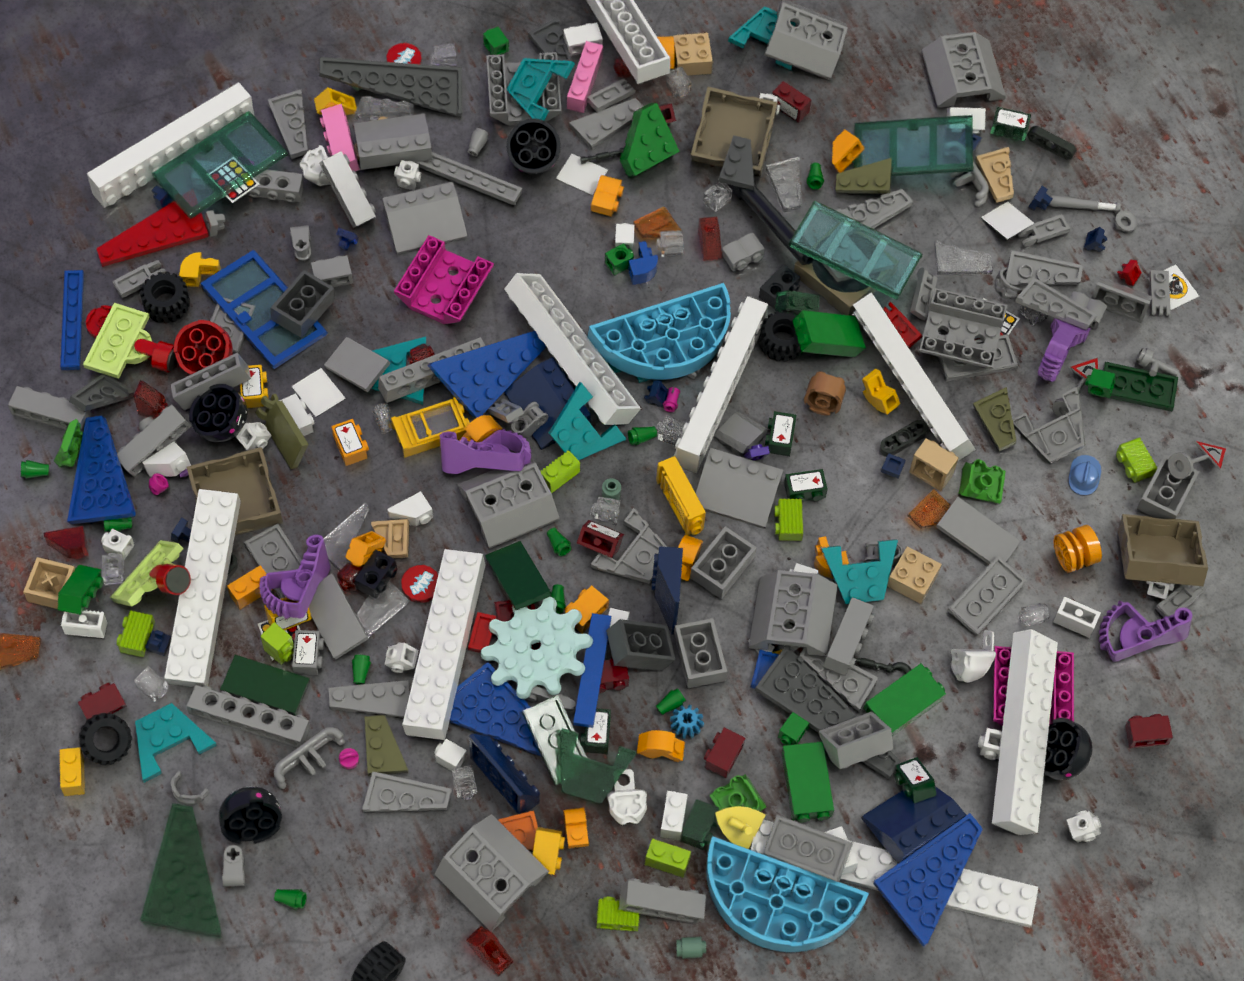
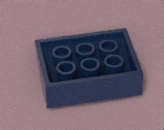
M552 357L533 367L510 385L504 393L511 403L520 406L523 411L530 403L537 402L539 408L543 413H547L549 418L532 434V437L541 450L556 443L548 433L574 392V388ZM583 405L579 410L590 423L591 414L586 406Z
M659 546V553L654 554L651 590H655V600L671 635H674L680 600L683 548Z
M469 735L470 758L517 814H522L538 805L540 792L534 785L531 786L526 781L527 777L522 770L518 771L514 767L515 763L509 755H504L501 751V745L496 740L493 741L489 736Z
M936 786V796L914 804L911 798L906 797L902 790L861 816V819L898 864L966 816L955 800Z

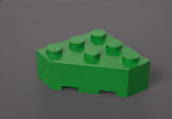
M657 103L647 104L634 111L632 125L628 130L625 140L626 145L620 157V162L627 176H636L680 152Z

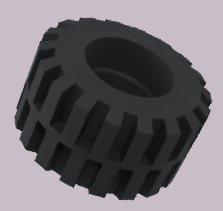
M165 271V274L158 272V275L155 276L153 274L150 276L151 279L144 281L145 284L141 286L142 291H140L144 310L146 313H149L151 319H157V322H162V320L165 323H169V320L174 322L177 320V317H183V312L186 313L188 311L187 307L190 305V298L183 278L177 277L175 273L171 275L170 272ZM163 294L174 295L171 299L166 301L157 300V298Z
M783 310L780 313L775 311L774 315L771 313L768 315V318L763 320L759 342L761 349H764L765 355L769 354V358L773 359L774 357L776 361L784 359L785 362L789 358L793 360L796 356L799 357L802 351L792 321L796 317L794 312L787 313V310ZM778 332H785L790 334L792 338L788 340H782L777 338L774 334Z
M111 713L96 714L92 718L87 719L84 726L82 725L81 732L79 733V745L84 755L92 762L101 765H111L114 762L121 761L128 754V750L132 745L131 730L120 717ZM102 727H110L117 733V743L108 751L99 750L93 742L95 732Z
M383 941L374 946L363 957L354 970L351 981H395L404 967L406 958L388 942Z

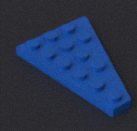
M532 331L429 363L428 367L468 413L476 419L489 409L547 346L539 339L536 331Z
M103 416L88 417L85 420L67 522L72 525L135 517L136 512L107 420Z
M489 662L457 686L450 723L541 756L521 713L530 708V706L524 699L517 697L516 691L507 681L500 686L492 684L491 676L496 670Z
M971 813L873 882L923 947L928 944L983 830Z

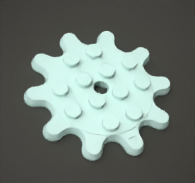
M548 597L535 610H530L526 606L515 611L514 607H512L514 617L509 621L492 620L489 624V630L498 639L493 645L482 648L480 654L483 660H493L499 665L498 669L491 676L492 684L500 686L508 680L515 681L517 683L516 694L520 699L528 698L532 689L537 685L544 686L550 695L559 694L561 691L559 680L563 674L571 673L575 676H580L584 673L585 666L576 659V654L579 650L589 648L593 644V639L590 635L577 634L574 630L576 624L582 619L581 612L572 609L565 614H557L556 600L553 597ZM535 643H541V647L539 649H531V644L533 645Z

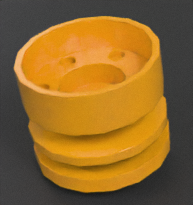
M1086 524L1073 529L1072 532L1066 531L1063 534L1060 533L1054 536L1055 554L1061 567L1067 573L1082 569L1083 565L1088 567L1101 562V546L1097 535L1089 525Z

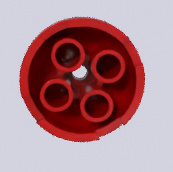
M198 320L185 325L177 334L174 342V353L179 363L178 365L189 374H193L231 356L233 352L232 341L226 330L220 325L207 320ZM207 349L212 350V353H207Z

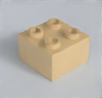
M708 33L673 35L677 77L711 74L713 60Z
M926 438L914 454L909 473L942 492L954 474L959 457L952 451L949 452V450L943 449L935 441H930Z
M907 546L889 577L887 587L922 604L937 578L942 564Z
M37 557L23 591L27 602L58 609V593L74 572L75 566Z

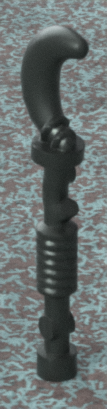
M622 147L618 151L598 153L594 156L580 157L581 164H585L588 161L592 162V160L599 161L609 157L614 158L615 155H621L624 148Z
M853 657L856 659V663H860L862 666L875 667L876 670L882 668L887 673L897 669L905 673L912 670L909 665L903 662L885 665L877 663L875 660Z

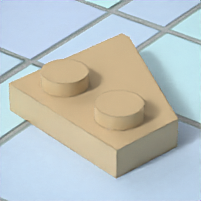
M408 519L371 522L375 533L386 539L383 548L388 556L392 558L408 557Z

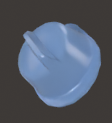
M1081 455L1073 460L1069 474V485L1075 493L1089 495L1096 491L1101 476L1099 461L1089 455Z

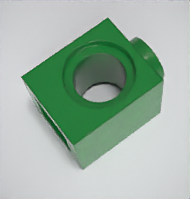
M498 26L483 33V44L491 55H503L509 52V40Z
M623 243L605 253V264L615 276L628 269L629 260H633L634 254Z
M1093 368L1092 374H1088L1085 383L1088 386V393L1110 399L1115 385V373Z
M792 712L779 730L778 738H780L784 745L798 744L807 732L809 722Z

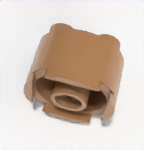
M821 371L817 372L809 381L804 403H808L809 409L820 415H830L831 412L838 413L846 392L844 379Z

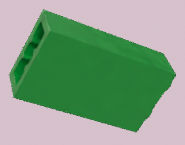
M802 310L792 320L802 352L856 357L866 348L856 316Z
M920 663L867 701L863 710L866 713L873 712L891 728L892 736H894L941 702L946 693L943 685L936 682L932 677L933 675L929 668L924 667Z
M823 742L783 746L781 754L792 820L799 823L817 818L820 821L828 820L833 816L834 804Z

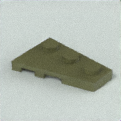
M892 157L837 173L836 193H890Z
M1007 387L973 403V407L999 452L1016 444Z
M385 715L366 716L365 734L368 776H372V772L382 774L409 773Z

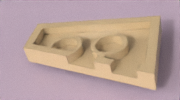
M1009 147L976 156L975 161L989 186L995 202L1013 198Z

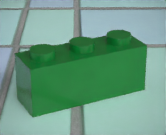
M78 565L58 593V610L81 615L84 609L89 607L91 599L95 598L97 590L102 588L103 577H101V569Z

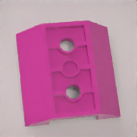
M428 235L395 288L394 293L411 310L442 324L457 323L462 320L492 270L494 263L478 256L472 262L445 250L444 241ZM456 270L458 274L452 276L449 274V271ZM434 298H439L441 302L434 304L431 302V300Z
M995 646L993 721L1003 726L1012 647ZM1057 651L1049 725L1057 718H1067L1074 721V652Z

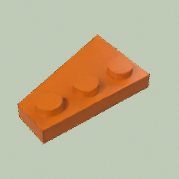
M534 811L498 819L527 850L533 851L536 830L538 828Z

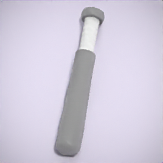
M1050 196L1053 199L1049 205L1053 207L1114 210L1115 213L1121 210L1120 202L1109 204L1100 203L1095 200Z

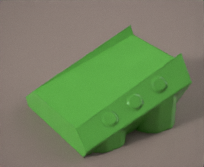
M77 419L69 423L62 437V445L54 459L58 467H73L78 458L83 431H80L81 424Z
M980 459L972 463L966 462L962 468L961 484L958 493L962 496L1000 504L1006 471L996 465L987 467L986 463Z
M746 774L733 777L729 784L717 788L709 795L719 811L734 806L749 807L757 811L766 808L765 802Z

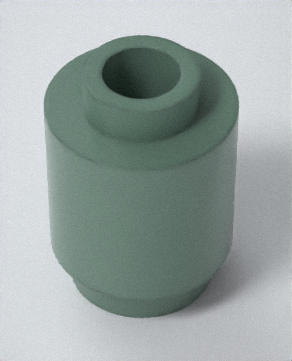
M610 478L602 484V499L608 504H615L621 497V484L618 480Z
M681 937V940H676L677 957H682V959L702 958V953H706V941H702L701 937Z

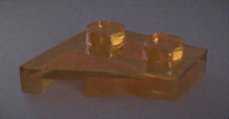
M665 206L633 221V225L642 239L681 237L683 234Z
M933 489L907 516L920 529L937 525L951 505Z
M0 633V668L9 665L15 666L23 661L37 659L41 638L37 636Z

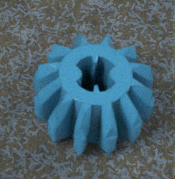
M681 705L680 711L675 709L673 711L674 715L670 717L672 722L671 729L676 730V736L682 733L683 739L686 738V735H689L690 738H694V733L699 735L701 732L700 728L704 726V722L701 721L703 720V714H698V708L691 710V705H688L687 709Z

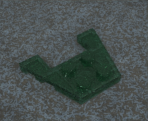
M561 728L562 793L601 804L635 757L637 751L619 746L614 764L611 766L574 754L579 733Z

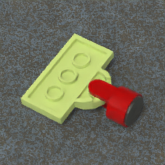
M114 303L83 366L86 369L119 379L127 363L137 364L150 359L153 368L170 372L175 368L177 359L173 344L164 341L152 342L150 334L144 330L150 318L149 313Z
M160 540L110 596L111 600L114 603L133 607V605L140 602L141 596L145 592H150L156 588H159L164 593L173 595L184 593L190 586V573L184 566L171 563L178 559L179 553L184 548L179 543Z

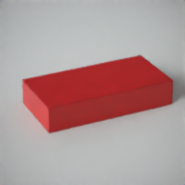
M477 612L468 645L469 651L481 653L482 648L490 646L493 633L489 630V624L492 620L497 619V616Z

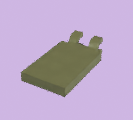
M272 394L271 401L267 396H263L261 403L266 407V410L263 412L261 408H257L255 413L260 419L266 421L265 426L272 435V439L290 469L297 468L309 444L283 401H278L277 394Z

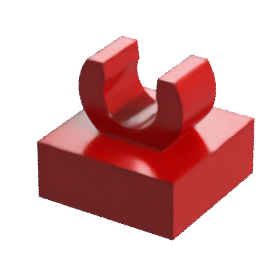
M1130 259L1128 264H1122L1123 271H1118L1117 273L1119 278L1125 279L1127 285L1133 286L1141 275V270L1137 260Z

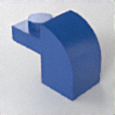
M646 241L639 242L638 254L640 258L629 260L628 271L632 285L650 281L657 272L658 256H652V250L650 247H647Z

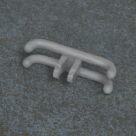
M958 142L946 143L944 145L946 149L943 153L944 157L954 156L961 163V166L949 172L950 177L954 178L963 175L954 182L957 187L972 181L978 190V193L975 195L978 200L974 204L977 207L983 205L987 200L989 190L985 178L962 144Z
M334 727L324 728L280 760L274 768L277 786L280 789L286 788L284 775L299 763L303 765L310 775H314L316 773L315 769L306 759L309 756L321 768L326 766L316 751L329 741H335L339 746H342L345 743L343 733Z

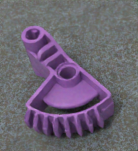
M1054 318L1050 326L1052 339L1040 364L1038 376L1046 381H1055L1070 348L1086 341L1091 330L1090 327L1085 330Z
M505 429L497 430L482 442H475L472 439L467 441L465 437H462L459 441L457 440V434L451 431L440 434L442 471L445 473L459 474L475 467L521 471L524 465L531 463L529 442L516 432L512 433V431H506Z
M312 535L306 540L308 549L303 554V560H301L298 569L271 572L260 578L259 589L261 598L265 606L273 614H277L279 617L283 616L285 619L289 617H305L319 583L328 576L331 568L324 539L321 535ZM281 588L282 593L288 599L298 601V603L280 600L271 593V590Z
M1119 600L1118 606L1113 605L1112 610L1107 611V616L1103 617V622L1100 624V649L1107 651L1110 659L1113 662H1117L1156 646L1182 641L1189 636L1192 612L1188 608H1178L1175 614L1165 616L1160 620L1158 619L1150 623L1129 602L1123 603ZM1126 613L1130 619L1124 623L1120 631V642L1123 649L1114 651L1108 632L1113 622L1120 615ZM1142 636H1148L1150 639H1143Z

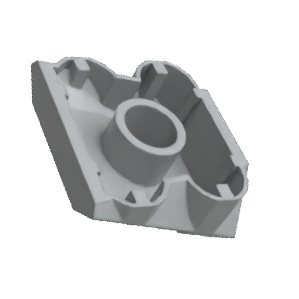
M736 412L716 431L714 437L718 438L721 444L731 446L732 453L736 456H743L748 452V449H751V446L758 445L761 442L767 428L742 413Z

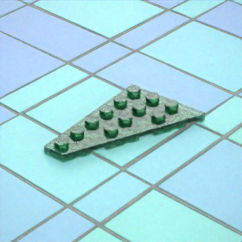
M172 803L140 921L146 924L221 937L222 932L193 807Z

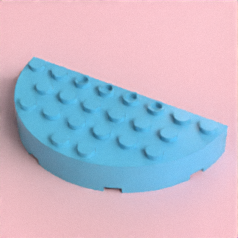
M721 283L589 326L587 337L605 361L627 374L654 380L683 377L708 364L723 345L731 317L729 294L725 284Z
M712 836L706 864L707 885L710 896L724 921L736 933L751 943L780 952L813 950L834 941L844 934L856 921L865 905L868 892Z

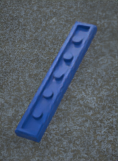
M83 270L64 271L61 370H80Z
M592 613L588 635L592 637L593 644L586 648L583 663L585 671L581 675L573 725L594 728L608 643L606 630L611 625L612 616Z

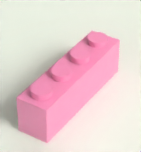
M586 41L567 95V109L584 113L587 105V96L591 93L603 58V45Z
M342 104L322 109L323 117L320 118L322 127L326 128V131L323 133L326 142L330 144L327 146L329 155L332 156L342 151L343 155L346 154L349 158L351 170H360Z

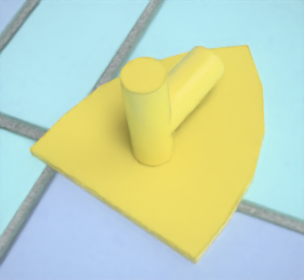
M742 806L728 807L715 812L718 825L727 839L733 844L746 849L750 848L753 838L756 836L766 814L755 809Z

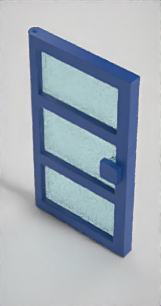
M252 250L201 282L202 289L216 305L220 306V309L234 322L239 331L243 332L245 338L273 370L328 334L325 328L316 321L307 333L300 338L271 320V306L288 287L255 250ZM224 298L231 299L233 301L229 303L226 302ZM243 303L255 306L252 316L248 314L250 308L241 306Z

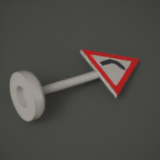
M1098 358L1070 367L1071 370L1082 377L1077 385L1079 391L1086 381L1088 374H1092L1093 368L1098 369ZM1059 398L1054 402L1052 410L1057 417L1069 413L1063 398Z
M1195 441V444L1205 455L1191 459L1186 453H1174L1168 460L1169 471L1175 478L1184 479L1191 475L1194 463L1208 458L1220 470L1226 448Z

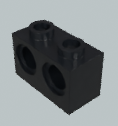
M783 264L760 287L759 298L776 310L780 305L783 306L792 293L795 294L800 288V276Z
M375 549L354 579L356 588L377 599L380 593L382 594L386 590L389 580L393 579L397 574L396 560Z

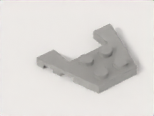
M1077 387L1061 394L1069 413L1037 429H1034L1026 412L1012 419L1014 426L1051 463L1086 446L1080 393Z
M633 508L624 520V525L637 532V537L618 561L599 553L591 563V567L649 584L652 581L654 554L659 553V546H667L649 528V524L639 516L638 511Z

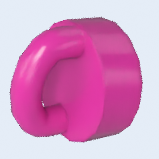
M156 473L149 479V489L154 495H159L169 487L167 479L161 474Z
M346 748L340 752L339 763L344 769H353L358 765L359 755L356 750Z

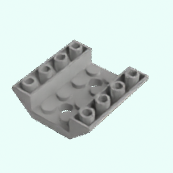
M781 0L777 11V21L773 34L768 41L765 56L830 80L841 54L848 28L847 24L792 2ZM790 22H795L798 27L792 26ZM823 34L828 35L830 39L824 38Z
M970 32L941 36L922 49L937 108L955 106L957 97L987 94L988 101L1006 99L990 41L980 34ZM963 48L966 52H959L958 49ZM966 77H972L974 80L969 81Z
M557 52L539 53V59L558 60ZM486 55L490 116L506 125H517L521 121L532 119L525 110L521 109L522 106L506 90L521 62L505 63L504 55ZM554 73L537 102L538 105L549 110L544 120L545 122L562 112L559 76Z
M935 288L919 352L993 369L1007 305ZM943 329L946 330L948 334L941 335L938 331ZM980 338L984 343L978 344L975 342V339Z
M532 459L531 463L524 465L521 471L494 469L458 484L465 501H469L481 525V533L489 549L560 520L553 496L536 462ZM523 484H529L531 485V489L523 490L521 486ZM488 498L496 500L493 505H489L485 501Z
M777 570L760 577L749 648L769 650V644L807 647V654L827 656L838 585L815 573ZM792 588H799L800 592L798 594H791L790 590ZM788 622L795 624V626L792 629H786L784 627V625Z
M491 814L472 826L443 857L435 875L493 932L506 918L504 913L531 885L536 886L549 871ZM471 851L478 853V859L475 862L468 860V855ZM504 879L507 887L503 891H498L497 883L499 880Z

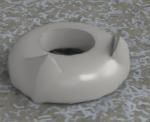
M1125 210L1118 212L1115 217V229L1124 232L1133 231L1137 226L1135 215ZM1121 219H1126L1129 222V226L1123 225Z

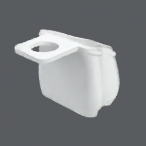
M319 145L316 149L309 150L300 162L303 176L319 186L330 185L319 164L322 160L328 158L323 146Z
M984 630L983 649L951 650V668L958 681L973 682L983 678L996 657L993 631ZM988 635L990 636V645H989V646L987 645V636H988Z
M616 770L613 773L615 791L607 794L609 812L620 825H625L628 822L637 824L647 811V793L644 790L635 789L633 770ZM621 774L629 776L630 782L628 785L622 786L619 784L618 777Z

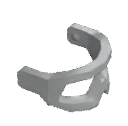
M1004 267L996 276L995 290L1002 292V297L1013 300L1025 288H1017L1009 284L1003 277V274L1007 271V268ZM999 279L1005 286H999ZM1006 287H1008L1011 290L1017 291V294H1008Z
M178 771L171 778L170 784L173 795L180 803L186 805L197 804L209 793V790L205 789L200 795H180L176 789V782L182 776V772Z

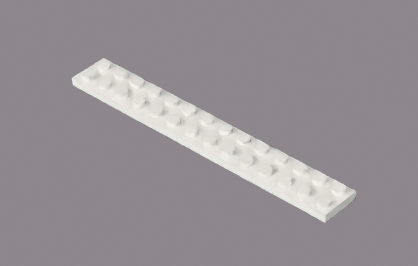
M763 820L756 836L753 838L752 851L763 854L774 822ZM849 841L853 843L852 850L858 865L854 872L841 876L840 881L878 890L873 882L898 863L886 849ZM963 869L945 907L1030 928L1038 887Z

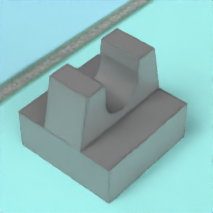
M213 210L206 211L205 225L209 236H217L218 230L225 227L223 223L225 222L224 214H214Z

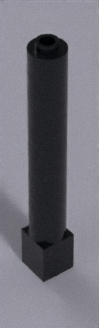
M755 180L754 190L728 184V187L739 200L743 199L802 265H808L814 261L815 251L755 186Z

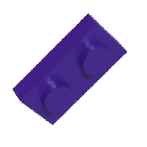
M762 444L751 446V449H748L744 458L753 461L764 459L770 454L769 447H763Z

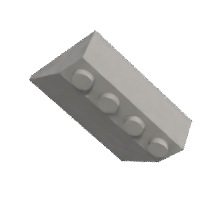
M425 114L354 123L361 170L399 165L401 160L412 162L432 160V148Z
M453 182L382 198L384 214L397 254L420 249L428 235L445 243L468 238Z
M710 448L696 495L705 511L765 529L782 481L783 470Z

